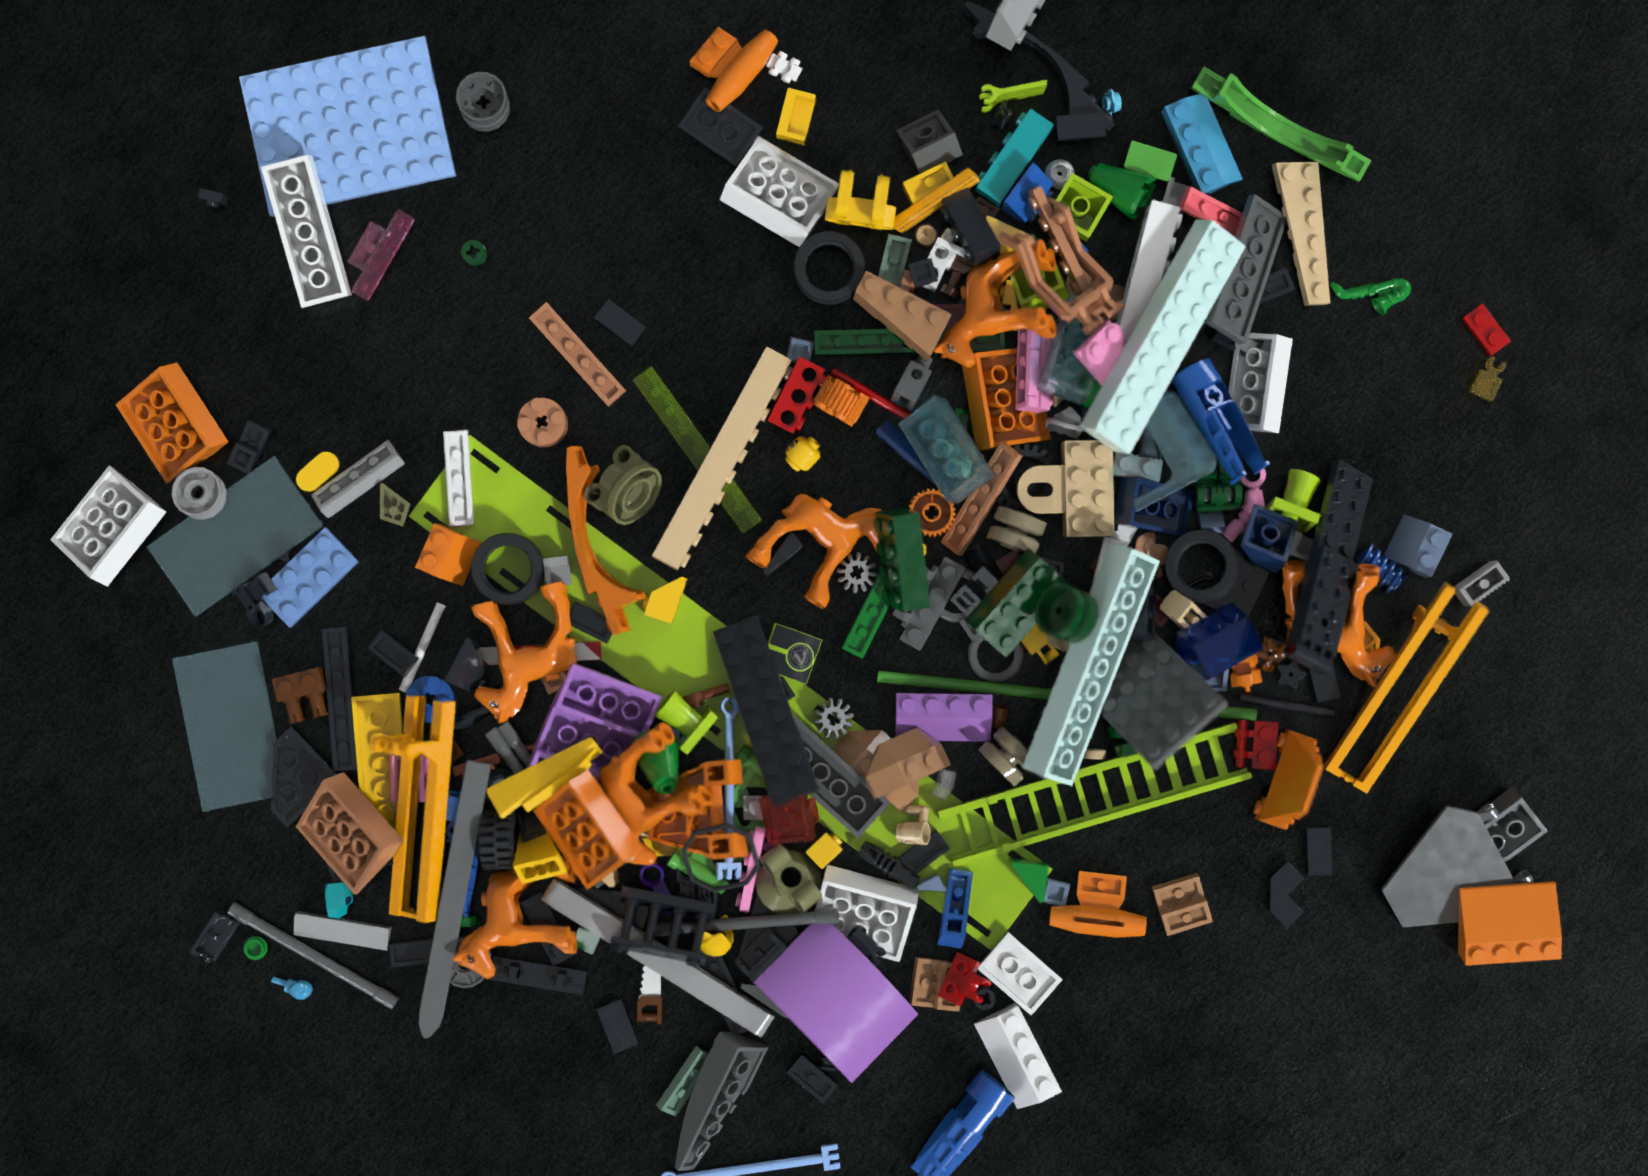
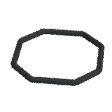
M727 823L693 831L681 849L689 879L711 892L746 886L760 868V861L752 836ZM729 828L748 838L756 865L745 881L712 887L694 878L686 850L696 835Z

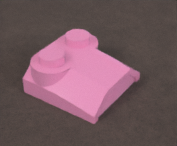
M1105 320L1104 324L1097 328L1073 354L1099 384L1103 386L1127 341L1119 325L1112 324L1110 320Z

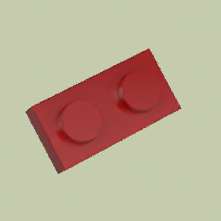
M1483 303L1461 318L1489 356H1492L1511 342Z

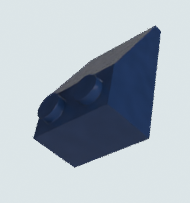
M1121 477L1114 512V524L1182 536L1188 531L1194 491L1140 478Z

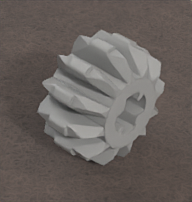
M857 552L856 561H853L852 555L848 554L847 558L850 563L847 564L844 560L840 562L846 569H837V573H845V576L840 577L838 581L848 580L844 586L846 590L851 584H854L853 593H857V585L860 584L864 592L867 590L864 585L865 581L871 586L874 584L872 580L868 579V576H877L876 572H869V569L874 568L876 565L875 563L866 565L870 559L868 555L862 562L860 561L861 553ZM858 566V569L860 567L863 569L864 572L861 573V579L857 580L856 576L854 579L851 577L852 567Z
M829 698L830 707L827 708L825 703L821 702L820 706L824 709V712L820 710H815L814 712L822 716V718L814 719L815 724L823 723L817 731L821 732L827 728L825 733L827 738L830 736L831 730L834 731V737L837 739L839 738L837 730L840 729L846 735L848 732L843 726H853V723L846 721V718H853L854 714L844 713L849 710L850 706L847 704L841 709V699L837 701V706H833V699ZM837 712L840 722L838 724L835 722V725L829 724L830 719L827 718V715Z

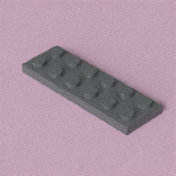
M1255 194L1249 195L1234 237L1246 247L1211 307L1206 321L1208 325L1238 344L1247 343L1287 221L1282 212Z

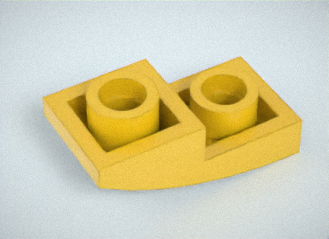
M1006 280V285H1002L999 294L1000 299H1003L1002 304L1011 307L1010 310L1006 311L1019 309V301L1012 281ZM1018 329L1009 330V331L1018 332Z

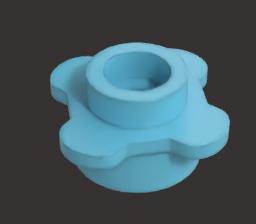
M1110 89L1108 93L1103 94L1101 100L1103 110H1107L1111 115L1112 112L1120 111L1122 102L1118 92Z

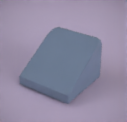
M937 873L926 877L916 884L919 890L946 891Z

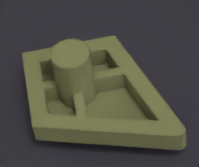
M381 483L380 519L404 526L411 504L388 486Z

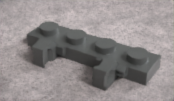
M947 556L944 557L939 567L933 565L932 569L926 567L930 607L911 610V612L895 609L892 614L903 621L901 626L905 630L900 637L901 641L919 651L922 650L967 567Z

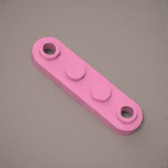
M756 827L755 831L750 830V835L753 838L758 858L760 859L765 828ZM748 851V856H745L743 865L748 866L747 872H742L740 882L746 880L756 865L752 851ZM756 873L749 884L744 886L743 893L738 892L735 906L740 907L739 912L749 913Z

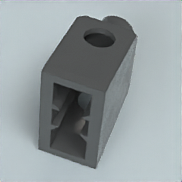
M919 355L916 362L912 360L909 362L890 401L909 412L912 411L932 373L928 369L933 361L931 357L928 362H925Z

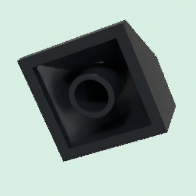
M473 637L466 638L444 680L472 693H475L477 688L484 687L488 680L485 677L488 671L477 639Z

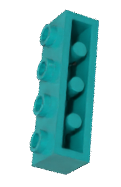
M1032 109L1027 114L1022 112L1015 123L1018 126L1013 134L1009 132L1001 144L1004 145L1000 153L996 151L988 163L991 165L986 173L982 171L978 176L980 182L977 183L978 186L975 191L998 207L1054 126V124Z

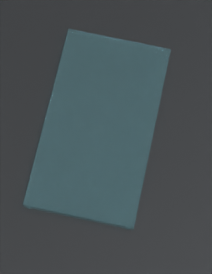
M275 456L226 490V503L217 515L206 520L188 517L147 546L149 552L154 556L195 617L266 568L289 549L298 545L323 527L322 521L318 519Z
M252 641L247 644L173 658L202 812L272 798L273 742L277 740L258 642Z

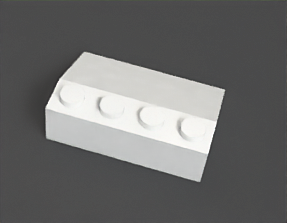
M758 137L725 184L720 200L800 247L810 236L826 210L827 199L835 195L840 184L763 138Z
M109 465L50 540L89 578L108 587L165 515L166 511Z
M827 865L820 890L822 898L817 901L815 911L838 909L839 923L832 924L845 937L853 928L858 926L875 942L874 945L880 946L886 951V955L882 956V958L900 962L917 906L919 889H911L906 885Z

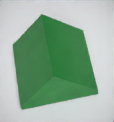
M1012 857L1007 861L1040 903L1043 902L1048 865L1043 861Z

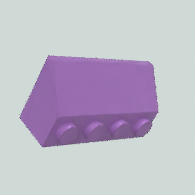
M896 693L895 737L918 727L937 741H990L992 694Z

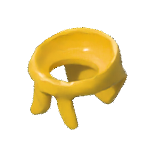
M724 915L720 919L728 918V916ZM724 930L725 936L722 933L711 935L708 932H704L701 951L706 955L714 957L726 954L733 944L734 935L732 930Z

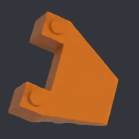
M1285 729L1284 733H1280L1277 746L1279 747L1278 752L1282 754L1267 797L1262 796L1261 801L1257 800L1253 813L1256 814V820L1286 830L1289 826L1288 824H1294L1295 820L1293 818L1299 820L1307 813L1323 768L1321 755L1316 754L1319 752V747L1316 746L1317 739Z
M741 760L705 762L699 767L678 776V787L669 794L657 793L653 787L646 790L653 802L657 803L665 801L682 791L703 785L707 787L713 799V803L710 806L703 808V812L694 816L682 812H673L665 816L657 825L647 830L648 839L672 847L682 848L693 831L724 824L722 785L743 784ZM725 829L696 835L687 851L698 853L711 859L748 856L747 838L738 833H725Z

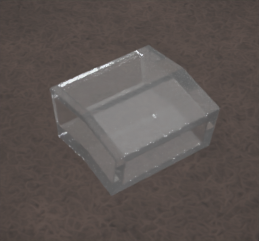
M939 770L936 783L930 794L942 801L946 800L954 787L956 772Z

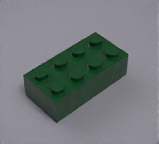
M902 507L875 512L874 529L878 533L879 541L876 548L881 558L879 573L884 583V589L882 590L883 601L886 603V606L903 612L930 607L920 512Z
M1027 549L964 621L1004 657H1007L1037 624L1035 621V608L1042 592L1049 586L1057 583L1069 584L1041 557Z

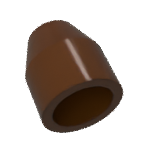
M992 704L993 728L999 729L1001 726H1005L1009 717V707Z

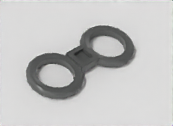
M966 568L962 577L969 581L975 573ZM944 608L940 618L949 622H960L970 637L968 661L971 669L980 678L989 682H1002L1012 678L1020 670L1024 660V649L1021 642L1013 649L1014 660L1009 668L1002 672H990L984 669L977 658V649L984 638L964 621L967 616L963 612L953 613Z

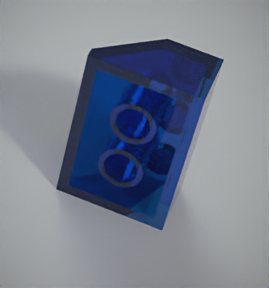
M1233 603L1177 633L1176 653L1207 681L1263 649L1248 615Z

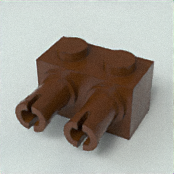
M317 667L272 679L277 702L285 703L290 724L305 720L299 701L303 696L309 698L313 718L328 715L322 695L324 691H327L324 667Z

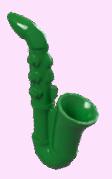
M1392 278L1385 282L1372 283L1346 290L1334 282L1330 283L1332 290L1341 299H1357V297L1364 298L1366 295L1370 297L1377 294L1378 297L1371 299V303L1381 315H1385L1392 305L1405 300L1411 291L1410 283L1403 278Z

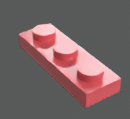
M1193 187L1185 188L1179 204L1180 211L1198 220H1213L1235 237L1242 216L1241 212Z

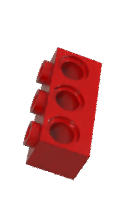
M799 356L768 421L791 433H794L795 429L800 431L806 419L802 415L806 408L811 409L815 401L813 393L816 387H822L827 375L823 374L825 369ZM806 368H813L816 371V378L811 382L805 381L802 377V372ZM796 389H801L805 392V399L801 403H796L792 400L791 394ZM786 410L792 411L795 415V419L791 424H785L781 420V414Z

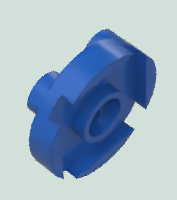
M437 676L418 678L406 692V696H426L429 692L430 695L435 694L436 699L434 701L441 702L446 700L454 701L455 698L450 684ZM429 703L425 705L424 723H432L433 706Z

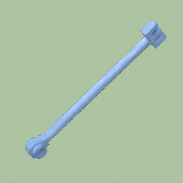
M726 697L719 705V709L725 719L724 760H734L735 714L739 711V706L736 698L730 697L729 703H731L732 709L727 711L725 704L728 702L729 697ZM734 784L724 785V824L727 823L733 826ZM729 828L725 829V833H734ZM724 858V863H716V879L722 880L723 870H725L726 880L732 879V870H735V879H741V863L733 862L734 858Z
M834 1143L821 1145V1154L683 1174L666 1170L661 1176H737L823 1163L824 1171L839 1169L841 1166L839 1162L830 1163V1160L839 1159V1153L829 1154V1151L838 1149V1145Z

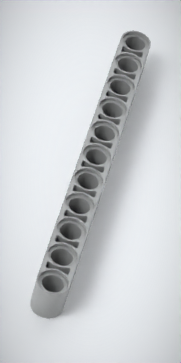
M553 878L541 897L542 901L608 943L611 941V936L619 938L623 919L564 882ZM632 925L629 940L643 942L645 933ZM653 939V945L666 947L657 940ZM632 951L626 953L760 1037H763L775 1017L770 1011L700 967L688 966L684 961Z

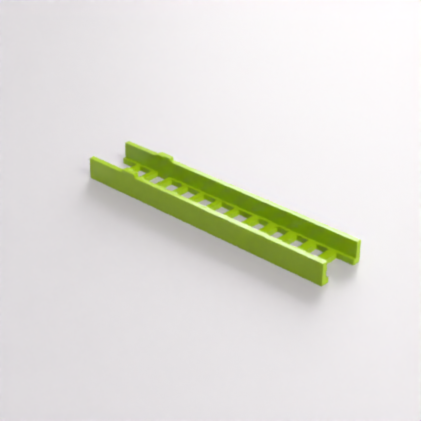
M1231 722L1197 732L1182 746L1186 749L1196 783L1182 786L1174 756H1170L1165 761L1173 789L1162 793L1159 792L1153 768L1140 754L1124 758L1113 757L1080 767L1076 774L1074 785L1084 816L1068 821L1057 788V784H1061V782L1048 778L938 809L939 819L957 814L961 815L971 850L951 855L954 867L1251 779V772H1248L1247 768L1228 773L1218 737L1235 732V729H1238L1237 725ZM1208 740L1218 776L1205 780L1195 743ZM1140 760L1150 796L1137 800L1127 764ZM1119 766L1129 802L1113 807L1102 771ZM1096 773L1106 809L1090 814L1079 778ZM1051 787L1061 823L1044 828L1034 791ZM1028 793L1038 830L1021 834L1011 798ZM1005 799L1017 839L1003 844L999 843L988 803L989 805L998 802L997 800ZM982 807L993 843L976 848L966 812Z

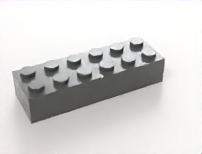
M793 714L820 790L809 795L852 834L859 838L890 802L884 796L874 799L866 780Z

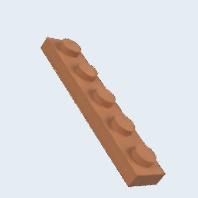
M1035 186L1028 190L1030 195L1027 197L1028 202L1033 210H1037L1040 216L1038 222L1044 232L1047 231L1051 238L1049 245L1054 253H1058L1061 259L1059 265L1065 275L1068 274L1072 281L1070 283L1072 292L1075 296H1080L1090 288V285L1061 226L1057 225L1052 219L1054 212L1042 187Z
M547 302L529 317L608 407L626 392Z
M1000 442L957 514L952 526H950V529L942 539L941 543L958 556H963L1023 455L1008 444Z

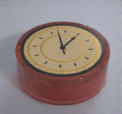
M929 223L919 225L914 233L915 242L922 248L932 247L938 238L937 229Z

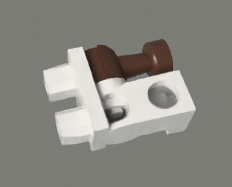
M947 228L941 238H937L928 258H932L938 282L923 287L935 292L944 271L947 270L952 272L948 284L942 285L939 293L956 300L960 293L957 287L963 276L969 273L972 263L964 258L961 247L954 244L955 240L950 229Z

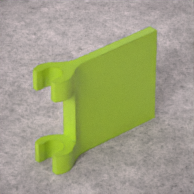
M1047 80L1007 88L984 85L981 91H989L991 94L982 93L979 95V100L984 99V104L988 105L982 107L981 111L984 113L989 112L1003 100L1008 102L1043 95L1047 87Z

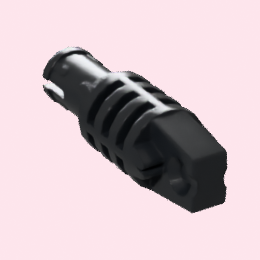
M868 841L864 842L858 852V855L873 868L875 866L878 867L877 870L879 872L882 870V874H888L890 879H898L911 889H914L921 878L920 875L905 867L902 860L899 859L897 861L896 856L891 857L890 852L885 853V849Z

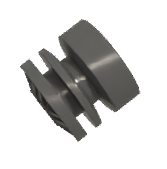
M476 72L468 75L460 82L456 93V101L464 121L471 128L489 132L498 129L506 122L510 113V103L503 83L495 75L488 72ZM482 102H487V108L482 109Z

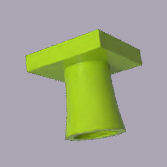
M1291 469L1288 473L1283 499L1275 497L1265 508L1298 521L1296 530L1306 533L1318 523L1321 515L1307 509L1321 480L1309 472Z
M673 690L663 700L655 714V717L668 723L683 734L678 740V745L686 754L691 751L718 718L715 711L708 705L701 714L697 713L683 700L676 690Z

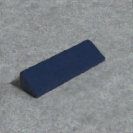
M886 420L876 430L877 436L937 489L944 492V495H947L957 484V481L891 422Z

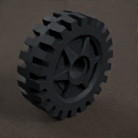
M1029 444L1012 446L1014 450L1023 456L996 501L1002 507L1026 515L1034 514L1025 509L1018 500L1016 487L1019 475L1035 466L1057 465L1052 455L1039 446ZM1031 483L1027 487V492L1032 497H1047L1051 494L1052 487L1048 483Z

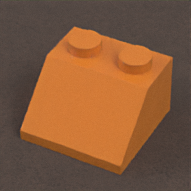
M436 523L432 527L415 568L464 586L471 570L474 554L482 542L440 523Z

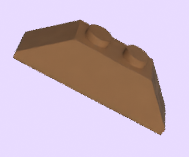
M917 727L877 745L864 778L873 798L877 799L951 764L942 744Z
M883 730L848 731L833 747V750L864 778L877 745L892 738ZM918 780L883 796L903 813L908 805L919 796Z

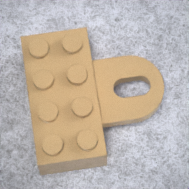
M1099 440L1061 442V465L1035 466L1026 470L1020 476L1016 493L1021 505L1028 511L1037 514L1062 513L1063 537L1115 536L1113 450ZM1031 483H1048L1052 487V492L1047 497H1032L1028 494L1027 487Z

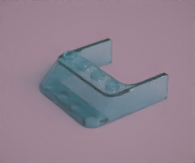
M1165 391L1146 424L1147 429L1172 471V477L1166 484L1135 499L1134 509L1136 512L1203 478L1216 468L1217 460L1183 400L1174 391Z

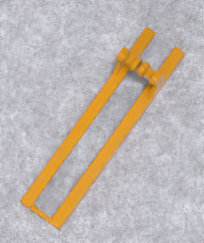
M1446 582L1427 610L1421 605L1415 609L1412 615L1415 622L1411 634L1325 763L1327 771L1339 778L1341 776L1346 782L1353 783V786L1365 793H1368L1489 612L1485 605L1476 601L1459 627L1451 626L1443 618L1440 619V613L1456 590ZM1434 628L1436 633H1442L1447 636L1448 644L1358 779L1338 767L1428 631Z
M413 695L406 696L403 734L373 737L370 747L372 751L401 756L395 831L403 839V842L393 856L389 914L413 918L416 921L427 923L437 920L439 909L455 702L449 700L445 702L433 701L430 741L423 742L426 696ZM423 754L429 759L417 911H414V908L409 906L421 755Z

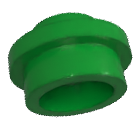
M252 936L245 941L243 950L249 959L259 960L266 955L268 945L264 938Z

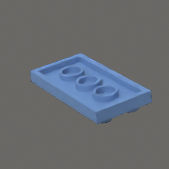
M325 527L271 579L278 590L268 596L264 595L263 598L287 626L292 628L360 561Z

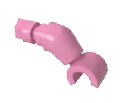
M1265 468L1259 472L1260 478L1255 482L1248 481L1245 476L1241 478L1242 485L1247 488V491H1244L1243 505L1240 507L1242 510L1237 514L1239 516L1238 519L1234 518L1225 528V533H1221L1231 542L1246 530L1253 505L1257 504L1265 508L1263 491L1259 490V487L1266 478Z

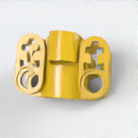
M850 170L842 171L838 198L829 197L827 199L825 220L835 224L854 225L878 230H893L896 207L886 205L890 177L878 176L875 199L869 200L851 197L854 173Z

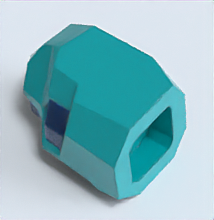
M343 881L325 884L326 907L329 919H341L342 916L347 914L348 907L353 902V893Z

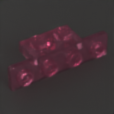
M398 209L387 229L370 221L347 262L362 270L352 288L354 294L369 301L410 230L414 218Z

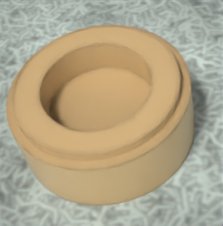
M1086 749L1083 759H1106L1107 751L1105 749Z

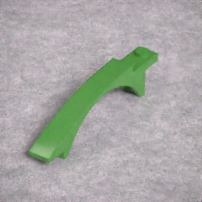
M1203 67L1190 88L1229 111V115L1267 137L1359 182L1371 162L1370 159L1353 150V146L1316 134L1281 116L1253 96L1241 84L1238 78L1231 73L1224 79L1208 68Z

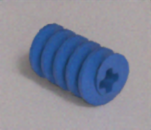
M1370 543L1357 557V564H1374L1379 566L1380 582L1378 588L1387 585L1386 594L1395 591L1409 573L1402 575V567L1394 569L1396 563L1394 561L1387 563V555L1379 557L1381 550L1375 549L1372 551L1373 544Z

